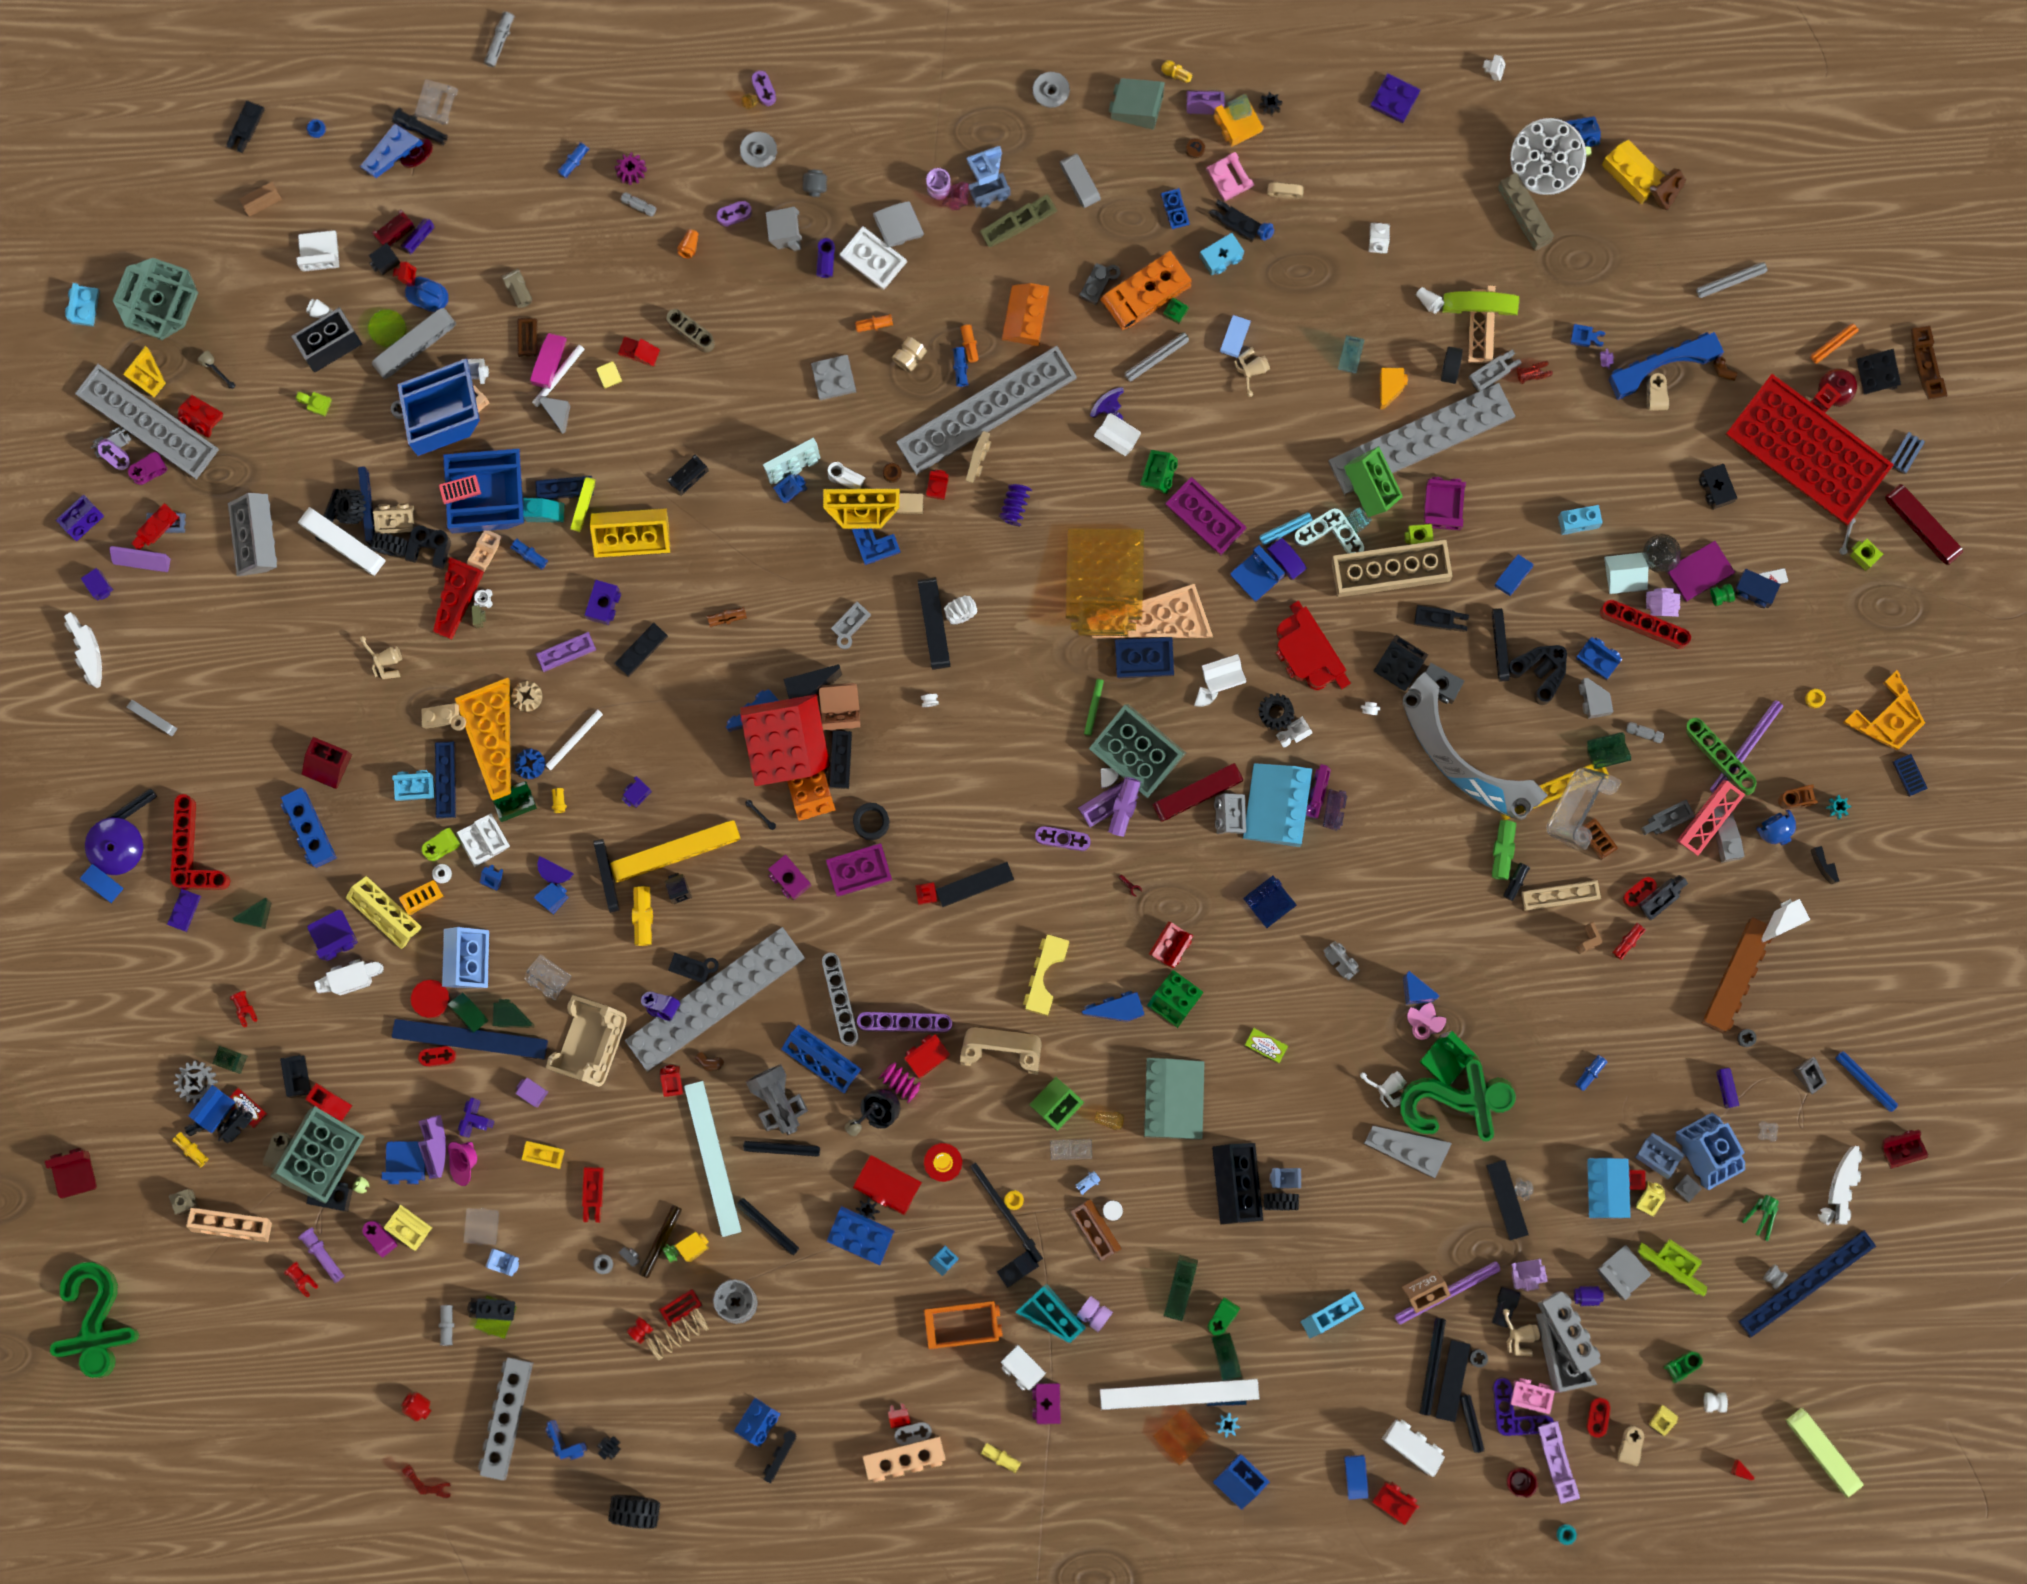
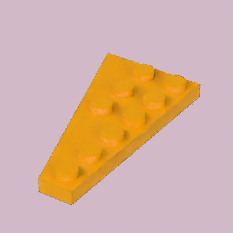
M505 678L455 698L456 704L459 705L460 715L466 719L465 728L492 801L511 794L510 680Z

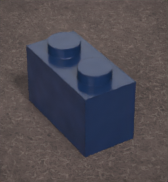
M1745 568L1736 584L1734 594H1737V597L1741 600L1755 602L1754 605L1759 608H1769L1781 584Z

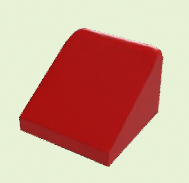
M1735 1459L1731 1471L1732 1475L1753 1481L1755 1477L1740 1460Z

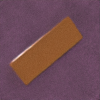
M1091 1199L1070 1211L1101 1261L1121 1250V1246Z

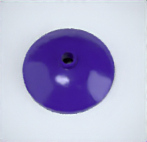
M122 818L103 819L96 823L86 836L85 853L89 862L108 875H120L129 872L139 863L143 854V839L139 830L131 822ZM109 844L114 845L113 851L108 849Z

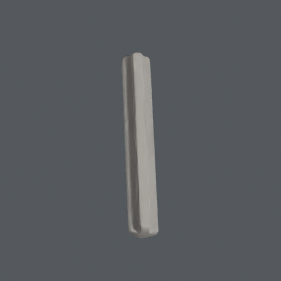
M1762 262L1698 287L1696 290L1699 298L1766 273L1767 266Z
M1181 333L1126 371L1125 377L1131 382L1189 342L1187 334Z

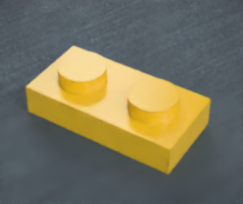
M526 1141L521 1160L560 1169L565 1150Z

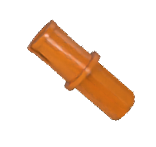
M891 314L875 318L872 316L870 319L856 321L855 326L857 332L873 329L877 331L878 328L893 326Z
M972 325L961 326L960 330L964 342L962 346L965 347L967 360L970 363L977 362L979 360L976 349L977 341L974 340Z

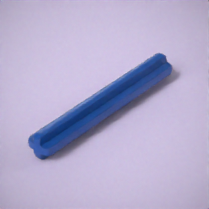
M1844 1051L1836 1056V1060L1888 1111L1892 1112L1897 1108L1898 1104Z

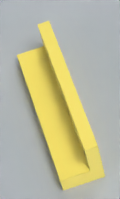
M367 876L353 885L346 896L350 903L401 949L422 928ZM366 884L371 889V892L364 891L361 886ZM375 898L382 899L385 905L377 903ZM389 911H395L399 914V918L393 917ZM403 923L411 925L414 929L409 932Z

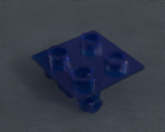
M1274 875L1243 898L1266 929L1297 906L1282 887L1280 880L1276 879Z

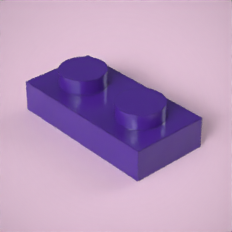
M181 889L167 925L187 932L201 896Z

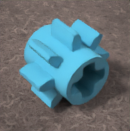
M1228 1413L1226 1418L1220 1415L1221 1422L1215 1423L1220 1425L1221 1428L1217 1432L1221 1433L1224 1431L1225 1438L1228 1437V1433H1232L1235 1436V1428H1240V1426L1235 1424L1238 1417L1231 1419V1413ZM1225 1420L1228 1422L1232 1421L1231 1430L1223 1429Z

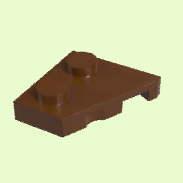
M1676 168L1672 169L1667 176L1660 179L1661 183L1658 186L1652 185L1650 187V191L1663 210H1668L1671 204L1674 203L1677 194L1686 182L1681 170Z

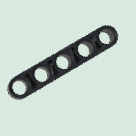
M932 577L917 580L932 670L949 668L951 665L937 579Z

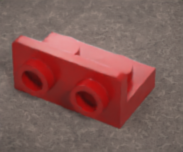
M1385 1482L1372 1502L1403 1525H1406L1415 1510L1419 1508V1505L1416 1504L1418 1500L1410 1494L1405 1496L1400 1493L1401 1488L1393 1482L1390 1485Z

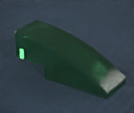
M1179 1255L1164 1317L1183 1321L1198 1265L1197 1259Z

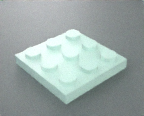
M812 438L766 462L763 466L770 484H779L786 476L800 473L803 467L815 465L821 457L817 443Z

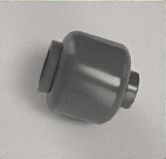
M808 170V173L803 175V191L809 193V197H820V193L827 191V175L823 173V170Z

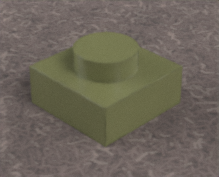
M480 605L472 606V619L475 628H483V622H486L485 610L482 611Z

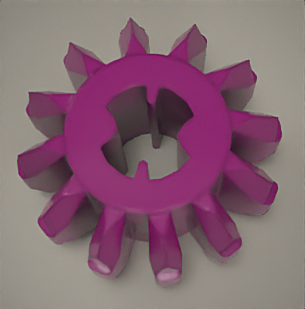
M631 152L629 157L623 154V160L617 159L618 165L615 166L617 178H621L622 183L628 181L629 185H632L633 181L639 184L638 178L644 179L645 175L643 173L647 172V168L644 166L646 164L645 161L640 160V155L634 157Z

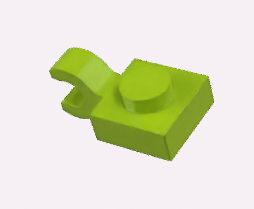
M299 391L296 395L298 402L308 405L307 411L326 416L332 401L330 397L313 392L311 397Z

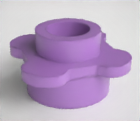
M1606 348V351L1600 354L1601 366L1610 369V364L1614 363L1613 353H1610L1608 348Z

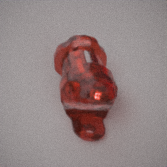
M1549 362L1535 363L1531 367L1524 369L1517 368L1520 384H1525V381L1540 380L1552 376L1553 371L1543 372L1540 369L1548 366Z

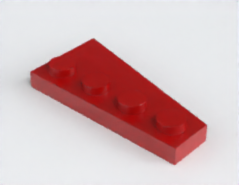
M449 557L448 572L445 574L444 590L441 592V604L437 611L433 632L452 640L484 572Z

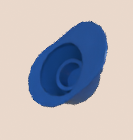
M418 277L415 278L414 286L406 285V298L413 305L427 311L436 312L444 308L448 303L447 290L435 281Z

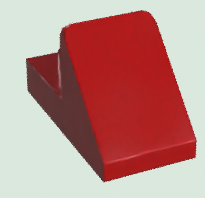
M624 336L618 355L654 367L660 349L641 338L637 341Z

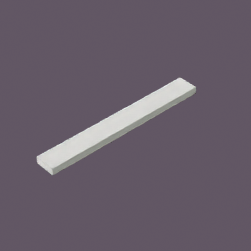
M1258 1379L1100 1389L1102 1409L1259 1399Z

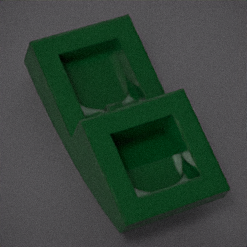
M463 992L447 1004L457 1018L461 1019L472 1033L489 1021Z

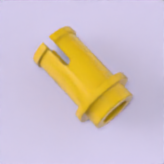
M556 788L557 791L552 789V810H554V813H564L567 808L564 801V789Z

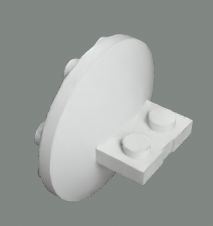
M1554 118L1540 119L1527 125L1516 137L1511 150V166L1514 174L1518 173L1528 190L1543 195L1557 194L1570 188L1581 176L1586 163V147L1579 132L1567 122Z

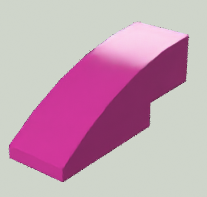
M547 334L530 379L532 385L551 389L554 375L558 370L566 337Z

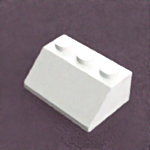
M1395 1420L1381 1439L1426 1474L1434 1477L1445 1458L1441 1454L1443 1450L1435 1444L1432 1446L1425 1442L1427 1438L1419 1432L1414 1434L1409 1430L1411 1426L1404 1420L1400 1422Z

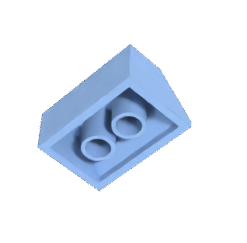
M461 927L444 929L442 987L488 988L489 930Z

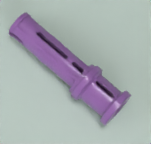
M308 1229L298 1239L304 1242L309 1249V1254L315 1255L334 1283H337L345 1275L323 1248L324 1243L316 1237L313 1232L314 1229Z

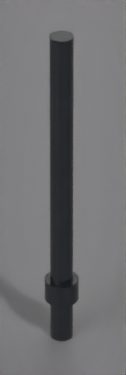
M976 1162L970 1166L971 1170L1023 1242L1022 1246L1026 1251L1030 1252L1037 1263L1044 1258L1035 1247L1036 1244L1033 1239H1029Z

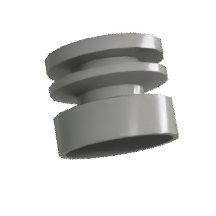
M729 1280L721 1284L715 1291L713 1299L714 1308L718 1315L733 1324L745 1323L750 1320L755 1314L758 1305L757 1296L753 1289L745 1282L739 1280ZM733 1299H741L739 1301L741 1305L739 1307H737L736 1305L733 1306Z

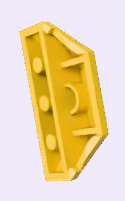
M823 489V508L843 529H881L900 508V489Z

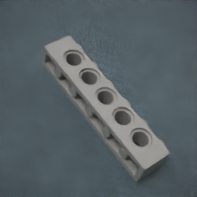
M507 1358V1361L503 1362L501 1372L504 1375L502 1381L499 1380L497 1386L499 1396L498 1400H494L492 1411L495 1413L493 1420L490 1419L487 1431H490L489 1438L485 1439L483 1445L485 1455L484 1459L481 1458L478 1470L481 1471L480 1476L506 1480L533 1362L515 1358ZM513 1373L519 1378L516 1385L511 1384L509 1381ZM508 1393L514 1396L512 1404L505 1402V1396ZM504 1412L510 1418L507 1424H503L500 1420V1416ZM498 1432L503 1433L505 1436V1440L501 1444L496 1441V1434ZM493 1452H497L500 1455L498 1463H494L491 1460Z

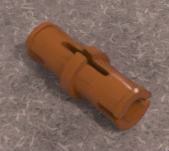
M744 607L730 611L726 609L722 613L707 616L710 628L725 623L729 625L733 621L747 619Z

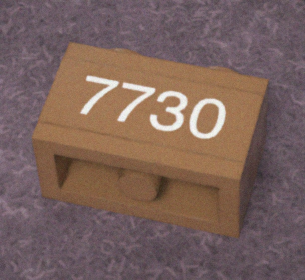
M1437 1269L1402 1286L1416 1314L1451 1296L1444 1279Z

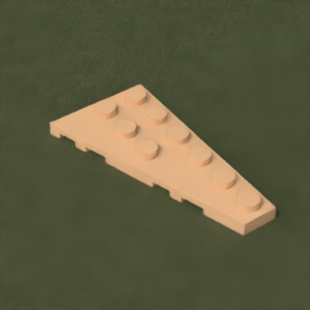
M1195 584L1086 619L1092 639L1213 638Z

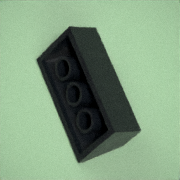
M1255 1143L1212 1146L1220 1225L1264 1221Z

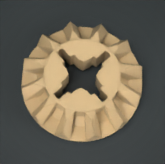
M533 682L519 683L513 688L511 695L513 704L521 711H533L541 704L542 691ZM528 691H530L529 695L532 697V699H526L523 702L524 697L522 696L521 692L527 693Z

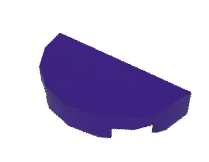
M539 856L537 862L538 871L547 882L553 884L564 883L574 875V873Z

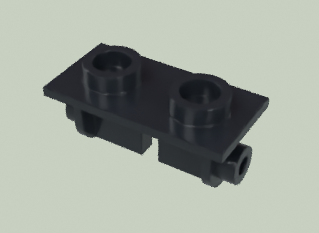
M244 1104L232 1111L226 1123L220 1124L217 1129L218 1141L223 1138V1141L227 1144L233 1142L241 1133L237 1126L244 1130L253 1120V1114L250 1111H244Z

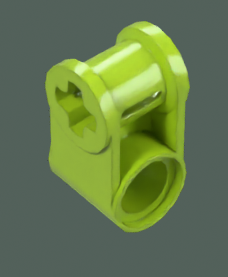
M447 828L425 842L422 846V853L429 861H437L447 853L457 849L460 846V842L451 828ZM430 848H433L435 852L432 855L429 851Z

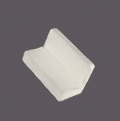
M1109 413L1094 437L1126 456L1133 449L1141 432L1112 413Z
M1238 654L1202 666L1203 677L1211 694L1246 683Z

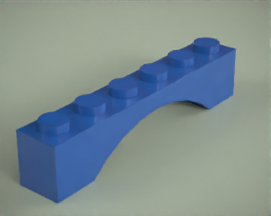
M1708 332L1703 333L1694 341H1691V339L1686 340L1677 348H1674V346L1669 347L1663 351V354L1658 356L1657 354H1652L1646 358V361L1641 363L1640 361L1633 362L1629 365V368L1624 370L1622 368L1614 370L1609 378V382L1617 400L1635 393L1643 379L1662 365L1680 361L1706 364L1717 357H1721L1724 351L1715 332L1711 334Z

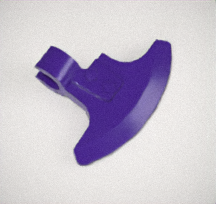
M1123 387L1113 389L1104 394L1095 403L1090 416L1095 418L1100 413H1112L1124 421L1123 416L1118 412L1121 407L1118 397L1124 392Z

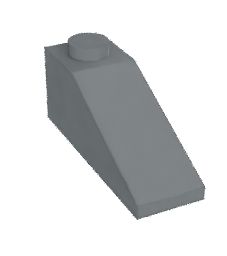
M1724 805L1717 806L1714 809L1715 818L1722 817L1725 814ZM1731 813L1715 833L1721 863L1740 860L1745 857L1741 837L1733 813Z

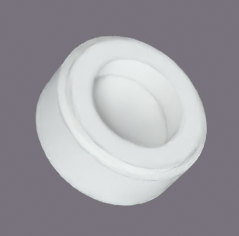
M1116 1201L1107 1202L1103 1208L1104 1216L1111 1221L1119 1219L1123 1212L1122 1206Z

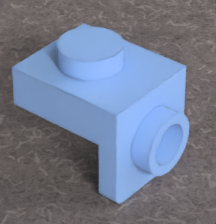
M492 1248L485 1267L512 1276L518 1269L519 1258Z

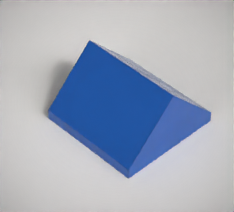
M1410 971L1404 975L1403 985L1406 1005L1434 1002L1440 996Z

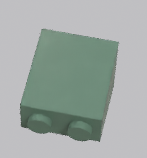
M1121 78L1120 83L1116 84L1113 95H1116L1115 101H1111L1109 107L1111 119L1154 130L1164 96L1165 82Z

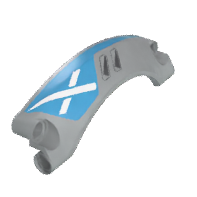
M1424 672L1404 695L1403 707L1410 725L1427 755L1445 777L1476 801L1516 820L1526 818L1533 808L1537 807L1548 795L1533 780L1511 781L1495 778L1476 770L1465 762L1453 749L1443 732L1438 713L1439 685ZM1409 697H1413L1417 703L1410 706L1406 703V700ZM1515 807H1524L1525 813L1523 815L1516 814Z

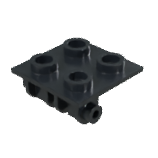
M1894 349L1856 359L1864 395L1888 388L1894 390L1897 389V386L1901 385Z

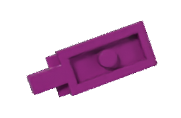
M1320 764V768L1316 770L1315 780L1317 781L1310 793L1312 801L1307 805V817L1316 819L1319 817L1331 769L1327 765Z

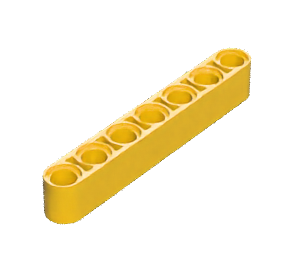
M728 821L613 861L609 865L615 882H622L737 842L741 837L735 821Z

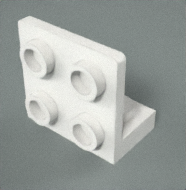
M335 231L299 235L300 257H297V265L302 271L339 267L337 234Z

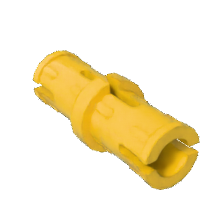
M182 1132L176 1135L177 1138L174 1137L172 1141L184 1151L183 1154L186 1157L189 1156L200 1168L204 1166V1162H207L209 1158L197 1148L195 1143L192 1144Z

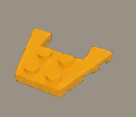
M1897 670L1883 683L1897 698L1872 723L1857 709L1843 722L1895 750H1899L1925 724Z

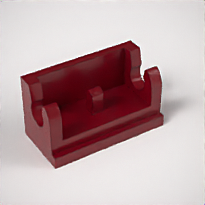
M402 210L398 211L399 214L378 231L374 230L372 232L373 236L382 246L388 243L391 247L415 228L412 221Z

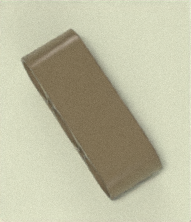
M672 309L668 312L667 321L671 329L702 352L713 350L715 343L710 332L678 309ZM676 316L681 318L677 323L671 322L672 318ZM688 328H695L694 333H686ZM703 339H710L709 344H701Z

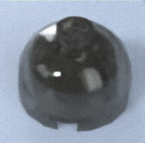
M1657 534L1648 539L1643 549V557L1647 562L1648 568L1654 572H1670L1677 567L1681 558V549L1674 537L1668 534Z

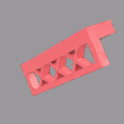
M1723 780L1676 841L1699 856L1745 794L1727 780ZM1730 789L1738 794L1734 802L1726 801V794ZM1724 805L1725 814L1722 817L1715 818L1714 809L1717 806ZM1712 821L1713 829L1711 832L1703 833L1702 825L1704 822ZM1700 836L1701 845L1696 850L1688 843L1693 837Z

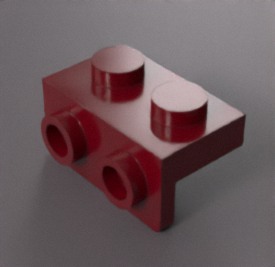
M1909 1130L1902 1135H1892L1883 1140L1881 1150L1890 1169L1928 1158L1927 1150L1921 1140L1922 1133L1920 1130Z

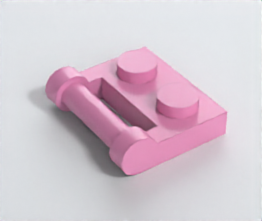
M1236 152L1207 167V172L1224 201L1246 191L1254 185L1238 161L1239 157ZM1231 163L1242 181V184L1239 186L1227 167Z

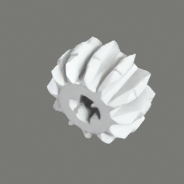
M971 596L958 597L944 608L947 620L955 625L968 621L977 613L976 603Z

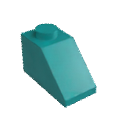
M524 498L523 514L526 522H564L565 503L543 498Z

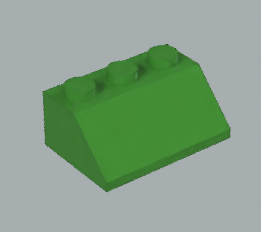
M1379 446L1356 457L1344 466L1346 475L1349 477L1354 491L1362 504V508L1368 517L1386 512L1403 497Z

